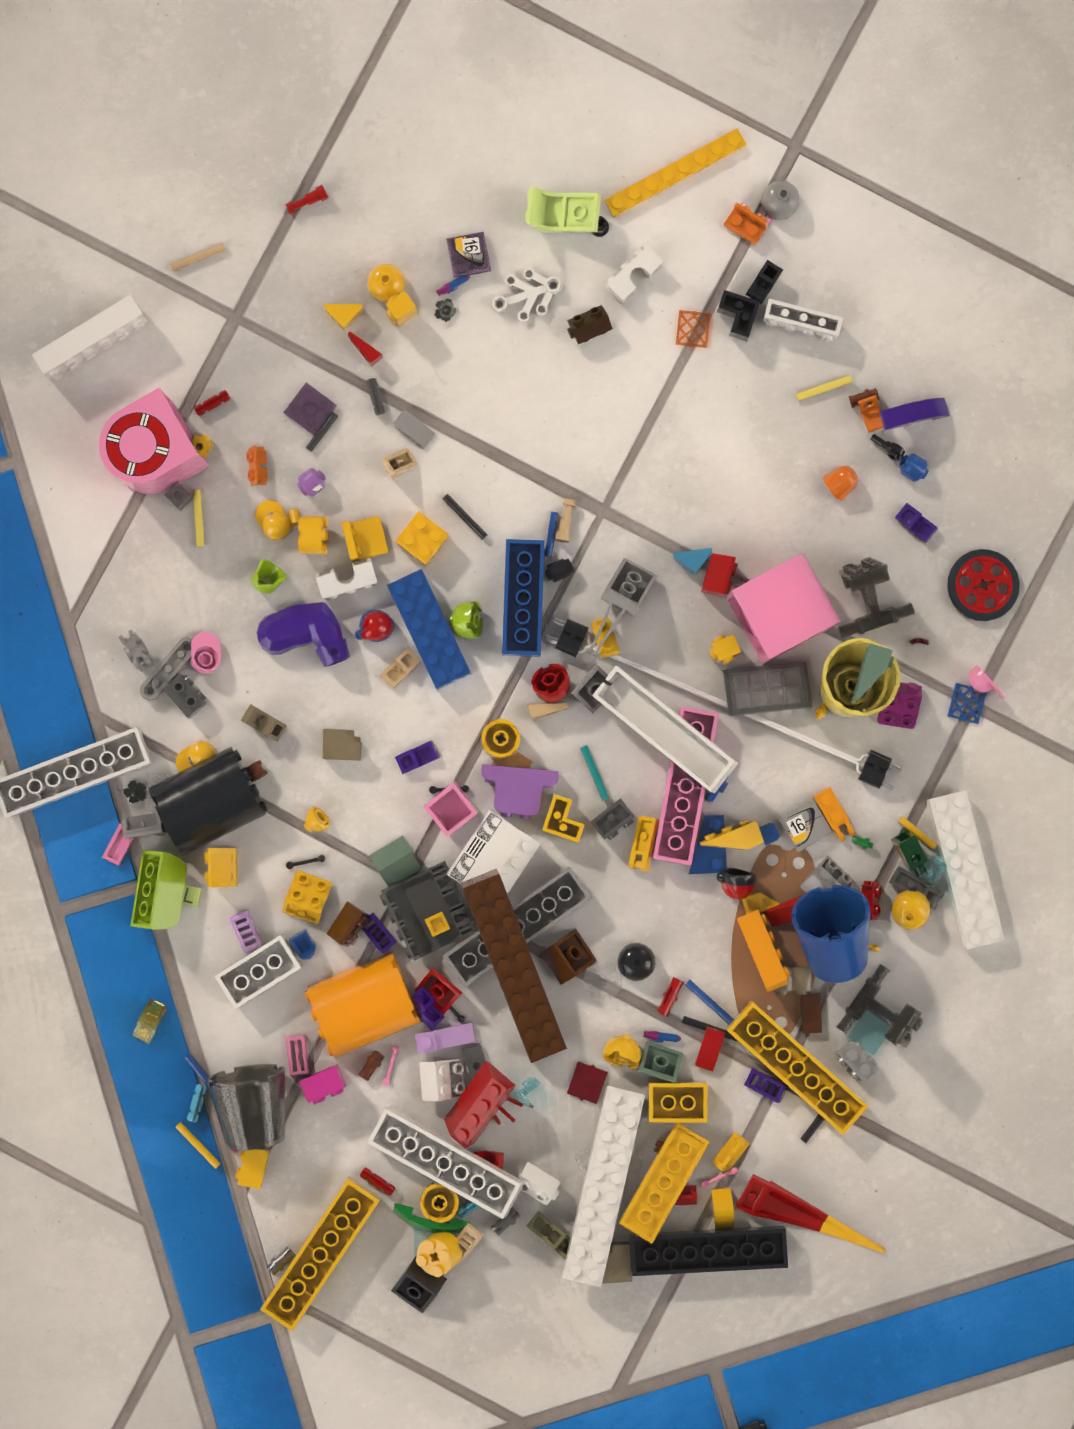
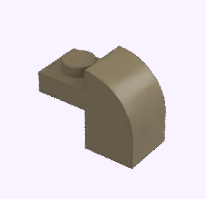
M250 704L241 719L242 722L277 742L287 727L286 724Z

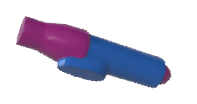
M461 275L436 290V293L440 296L455 291L459 285L468 281L470 275Z
M644 1031L643 1037L663 1043V1041L677 1042L681 1040V1037L677 1034L658 1031Z

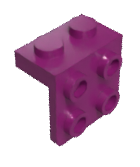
M900 682L894 700L878 713L877 722L884 725L914 729L922 700V686L912 682Z

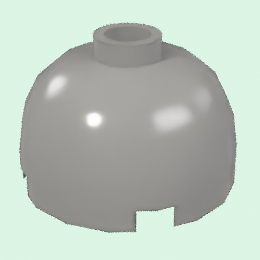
M779 180L772 182L766 187L761 197L763 211L776 220L788 219L799 206L798 190L788 181Z

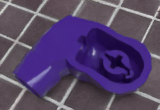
M324 602L293 605L265 616L258 624L256 632L258 643L263 650L272 655H282L294 648L314 644L317 647L316 652L324 667L335 665L350 658L346 638L343 639L340 624L333 611Z

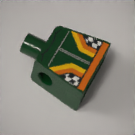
M906 830L891 839L907 868L914 870L917 877L927 873L924 863L928 860L913 833Z

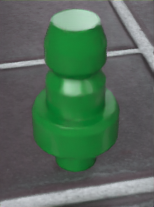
M853 836L851 840L853 843L862 846L865 850L867 847L872 849L874 844L870 842L869 838L863 839L858 836Z

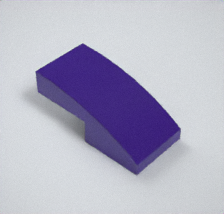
M908 503L895 516L898 522L924 543H927L938 530L937 526L923 517L922 513Z
M432 740L395 757L402 774L440 758Z
M423 986L411 997L418 1015L432 1031L445 1018L432 1004L436 999Z

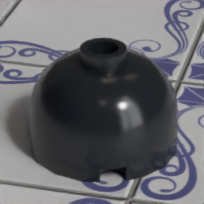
M641 943L628 944L619 952L617 959L618 969L621 974L632 981H642L648 978L656 965L652 950Z

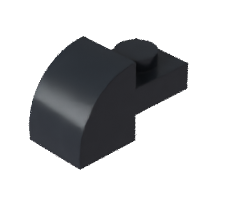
M767 260L746 292V296L760 301L762 305L779 279L783 269Z

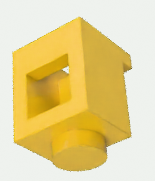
M202 433L200 436L195 434L191 443L195 450L198 444H202L203 448L196 450V452L203 459L207 458L213 447V444L210 442L211 438Z

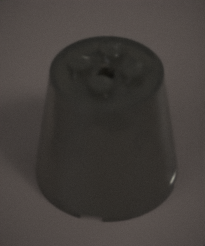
M277 1064L246 1065L235 1067L234 1072L225 1074V1071H220L208 1077L207 1084L228 1149L235 1151L263 1150L285 1139L284 1066L277 1068Z

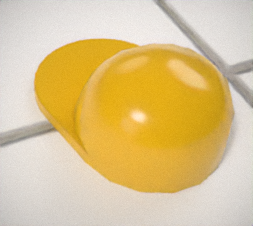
M266 500L258 505L255 518L266 536L273 540L286 538L291 530V522L282 506L273 500Z
M206 741L196 742L183 749L177 755L176 767L181 772L217 754L212 744Z

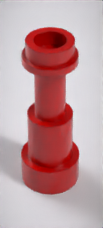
M323 185L316 187V190L304 195V198L292 204L289 201L285 205L291 215L296 213L295 210L307 204L310 206L320 200L328 199Z

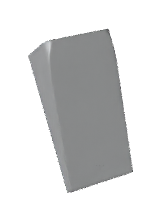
M406 409L401 412L393 423V426L422 448H425L435 435L430 428Z

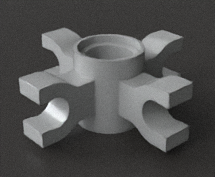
M130 630L128 631L130 638H123L121 635L119 639L126 646L124 651L137 670L140 669L142 672L144 670L142 666L144 663L149 664L150 667L154 664L151 658L146 656L149 652L143 641L139 639L136 632L133 633Z

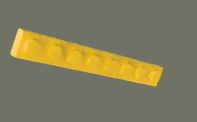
M738 128L605 199L604 202L613 218L746 147L747 144Z

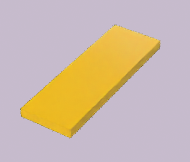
M676 1122L618 1224L652 1244L710 1142Z

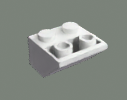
M463 1058L419 1062L422 1101H443L460 1098L466 1089Z

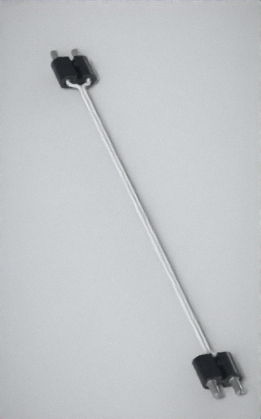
M554 617L552 623L563 627V631L559 639L548 634L545 636L546 641L556 645L555 649L575 658L578 653L585 652L592 645L590 643V635L587 633L589 627L567 619L565 622ZM587 636L589 646H585L583 650H580L584 638ZM595 645L592 650L596 651L598 646ZM617 654L609 656L628 666L728 708L727 702ZM756 714L744 715L857 765L856 770L859 773L858 780L878 789L883 786L893 790L895 784L884 780L888 768L898 773L902 770L901 766L891 762L892 758L870 749L868 754H863L861 758L857 759ZM866 757V760H865V762H864V766L862 767V769H861V771H860V770H859L860 765H859L858 762H859V761H862L863 758Z

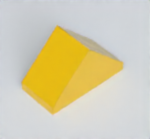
M324 304L325 312L343 330L363 313L362 304Z
M731 1188L711 1189L715 1229L734 1227V1207Z

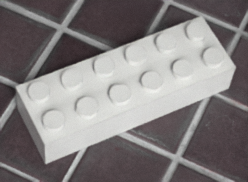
M130 294L35 352L32 356L43 374L50 381L60 379L67 370L70 369L72 371L79 367V363L85 359L88 361L94 358L101 349L103 351L107 350L116 340L121 341L125 339L132 330L135 329L137 331L143 328L147 319Z

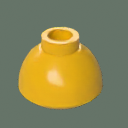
M311 807L306 814L304 827L309 832H321L330 827V821L323 810L318 807Z

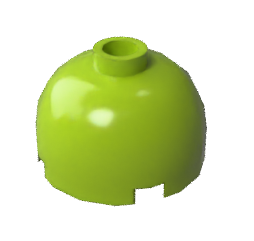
M463 602L457 605L453 614L450 615V625L453 627L454 632L463 639H477L482 634L483 618L479 619V612H482V607L479 602Z

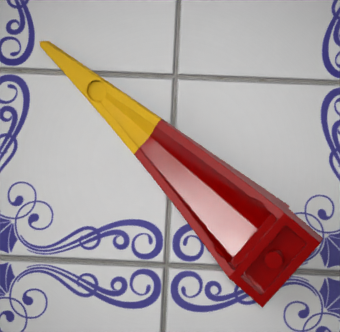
M752 1174L736 1203V1208L753 1216L811 1229L885 1253V1249L773 1181L769 1182L755 1174Z

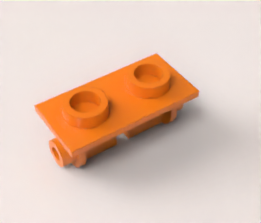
M252 446L246 454L250 469L248 470V481H250L251 486L258 484V482L261 486L266 485V481H268L267 468H260V464H267L266 450L262 446Z

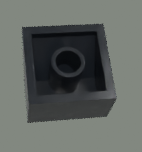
M415 1256L391 1292L423 1313L437 1296L447 1278L443 1275L435 1277L425 1272L416 1263L417 1257Z

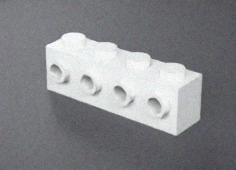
M773 299L768 300L763 317V322H766L768 326H783L787 331H802L804 335L814 337V335L822 336L821 339L825 341L837 340L843 317Z

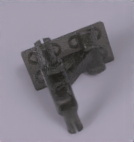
M868 557L860 560V564L853 565V563L842 566L843 569L839 570L845 588L851 589L852 593L856 591L861 592L867 615L856 618L853 623L838 627L841 638L856 633L862 635L867 631L891 623L895 624L899 619L915 614L912 603L898 608L889 607L880 610L875 585L890 580L887 564Z
M880 964L872 977L865 980L866 983L850 1006L846 1007V1014L836 1028L846 1034L854 1021L859 1020L864 1012L868 1010L888 1024L887 1027L889 1029L884 1035L885 1038L899 1049L902 1046L906 1048L912 1040L911 1033L913 1030L917 1032L923 1024L922 1013L907 1003L900 1013H894L874 999L881 989L880 984L890 972L889 969Z

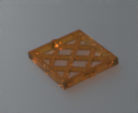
M679 310L675 345L707 348L710 313ZM683 314H691L692 317L687 320ZM704 315L705 318L700 321L696 316ZM681 317L685 321L682 325H680ZM693 318L698 322L694 327L689 323ZM707 320V326L705 328V326L702 323ZM686 324L691 328L687 333L682 329ZM699 325L704 329L700 334L695 330ZM679 330L684 334V335H683L682 337H680V338H679ZM692 331L697 336L693 340H691L688 336V334ZM704 333H706L705 341L701 337ZM686 337L689 343H681V340ZM699 338L703 344H694V341Z

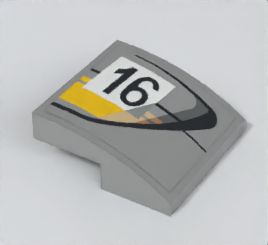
M814 799L778 819L797 852L833 832Z

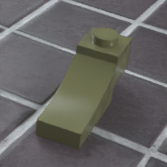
M538 1211L526 1226L566 1260L571 1238Z

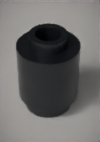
M562 558L546 565L547 569L544 570L548 581L552 580L553 583L571 576L570 574L574 572L569 558L565 560Z

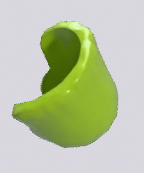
M262 559L253 574L252 584L257 591L269 594L275 591L287 579V575L276 564ZM263 578H269V579H270V584H269L267 581H265Z

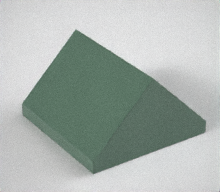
M403 836L370 855L388 887L403 881L422 869Z
M646 1041L637 1070L638 1072L676 1083L683 1053Z

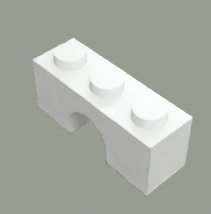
M649 245L645 248H639L634 254L636 257L631 262L627 260L620 267L622 270L618 274L613 273L607 279L608 284L606 288L621 304L636 292L637 287L630 280V276L634 272H643L650 278L663 266L664 261Z
M371 558L352 562L354 574L347 580L339 579L335 574L334 568L316 573L315 576L322 599L332 600L337 598L338 594H352L358 588L368 589L375 586V583H378Z

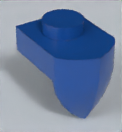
M306 929L289 938V942L300 959L308 960L314 956L316 944Z

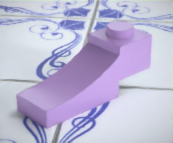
M472 1022L415 1034L418 1054L476 1042Z

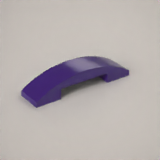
M944 398L916 401L879 412L885 430L902 427L910 423L929 419L936 420L950 416Z

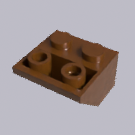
M347 901L328 930L327 935L342 946L349 947L350 944L353 946L359 937L357 935L361 928L364 929L368 924L369 919L367 917L369 914Z

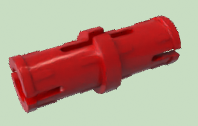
M675 977L672 978L667 992L663 994L664 998L657 1010L658 1013L669 1016L674 1002L678 1000L677 996L684 984L683 981Z

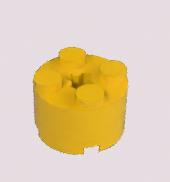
M300 516L298 531H300L298 537L300 554L327 555V543L325 542H329V530H326L325 527H328V516Z
M497 719L490 722L482 732V747L490 757L504 760L512 757L519 748L520 734L512 722L505 719ZM500 735H503V738L506 740V742L503 741L502 744H499L498 740L495 738H499Z
M433 1182L424 1189L420 1199V1208L424 1216L429 1220L438 1223L446 1222L452 1219L458 1210L459 1194L438 1182ZM438 1197L445 1200L443 1201V1206L435 1204Z
M446 1231L432 1234L419 1245L416 1263L425 1272L435 1277L446 1274L462 1258V1249L460 1250L458 1239Z

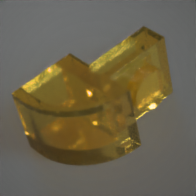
M150 999L137 1022L138 1024L132 1036L150 1044L168 1007Z

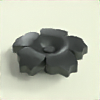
M447 298L445 302L443 300L437 301L435 306L438 309L435 310L434 314L437 319L441 318V320L447 322L450 321V316H454L456 308L453 307L452 300Z
M133 780L128 784L129 788L124 789L123 794L129 798V802L132 804L138 802L139 799L141 801L146 799V792H143L147 788L145 784L140 782L137 784Z

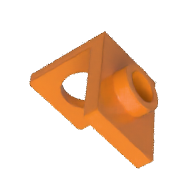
M874 395L858 401L868 433L884 428L879 413L881 410L877 396ZM867 402H873L870 405L864 406Z

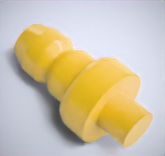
M824 702L815 710V718L818 720L826 716L827 707Z

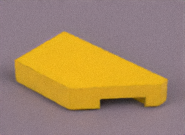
M761 892L742 899L746 914L759 910V913L780 904Z

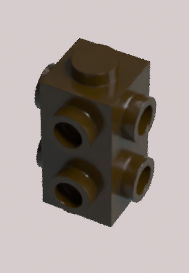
M602 305L593 307L589 311L567 320L570 327L567 328V332L571 339L574 338L578 345L613 329L608 314Z

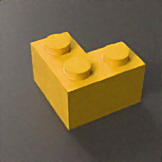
M554 794L542 831L579 843L585 824L567 819L572 800Z

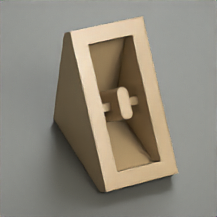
M408 448L382 459L384 467L393 480L418 464Z

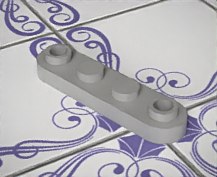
M182 638L141 685L140 694L144 699L148 701L157 699L164 691L163 688L175 678L191 659V649L186 651L184 647L186 644L191 645L192 638ZM149 688L154 689V692L151 695L147 693V690Z

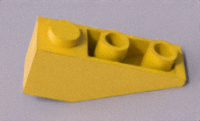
M745 819L738 822L737 827H725L721 829L722 833L717 835L711 833L704 836L705 840L699 842L700 846L744 850L764 843L757 821Z

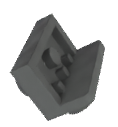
M620 798L590 822L604 840L606 838L611 840L619 834L617 832L619 828L623 826L626 829L634 822L632 818L635 815Z

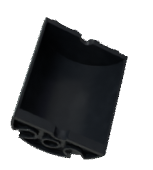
M232 746L149 787L150 796L156 804V811L175 847H178L182 856L266 815L268 811L264 801L260 802L258 799L259 791L256 785H251L249 782L251 776L246 766L242 767L239 762L242 758L238 750L234 751Z

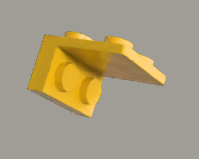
M379 516L352 523L349 521L341 522L351 562L388 553Z
M297 870L284 900L282 912L318 925L333 883Z

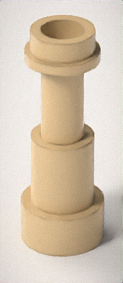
M565 499L563 502L565 510L563 519L560 520L559 530L555 535L556 541L570 543L571 535L569 533L572 523L570 518L572 508L576 507L575 500Z

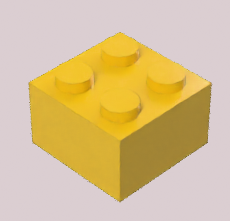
M418 511L395 542L427 567L450 536L441 527Z

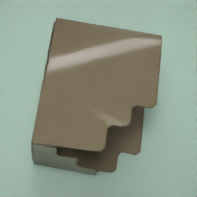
M323 729V759L361 760L362 743L360 742V737L354 736V730Z
M611 1242L602 1284L632 1282L630 1242Z

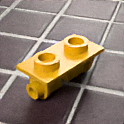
M734 1132L711 1162L718 1169L726 1173L732 1168L750 1143Z

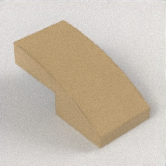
M408 647L379 676L393 690L422 661Z

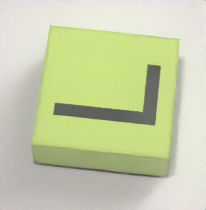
M186 885L183 891V904L197 907L202 888Z

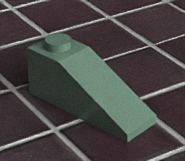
M871 643L866 647L852 703H856L888 668H891L894 657L891 656L893 650Z

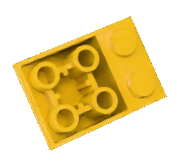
M208 848V852H205V864H208V871L205 872V883H208V887H237V848Z

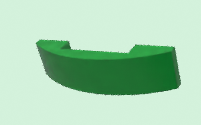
M397 1203L394 1204L393 1212L401 1220L417 1229L430 1233L441 1231L451 1234L460 1233L468 1223L470 1224L469 1221L452 1218L449 1224L413 1216V1207Z

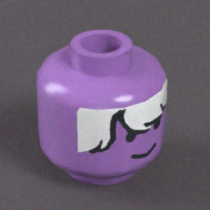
M310 468L298 477L299 482L297 486L305 496L313 497L325 488L324 480H326V477L321 470L316 471Z

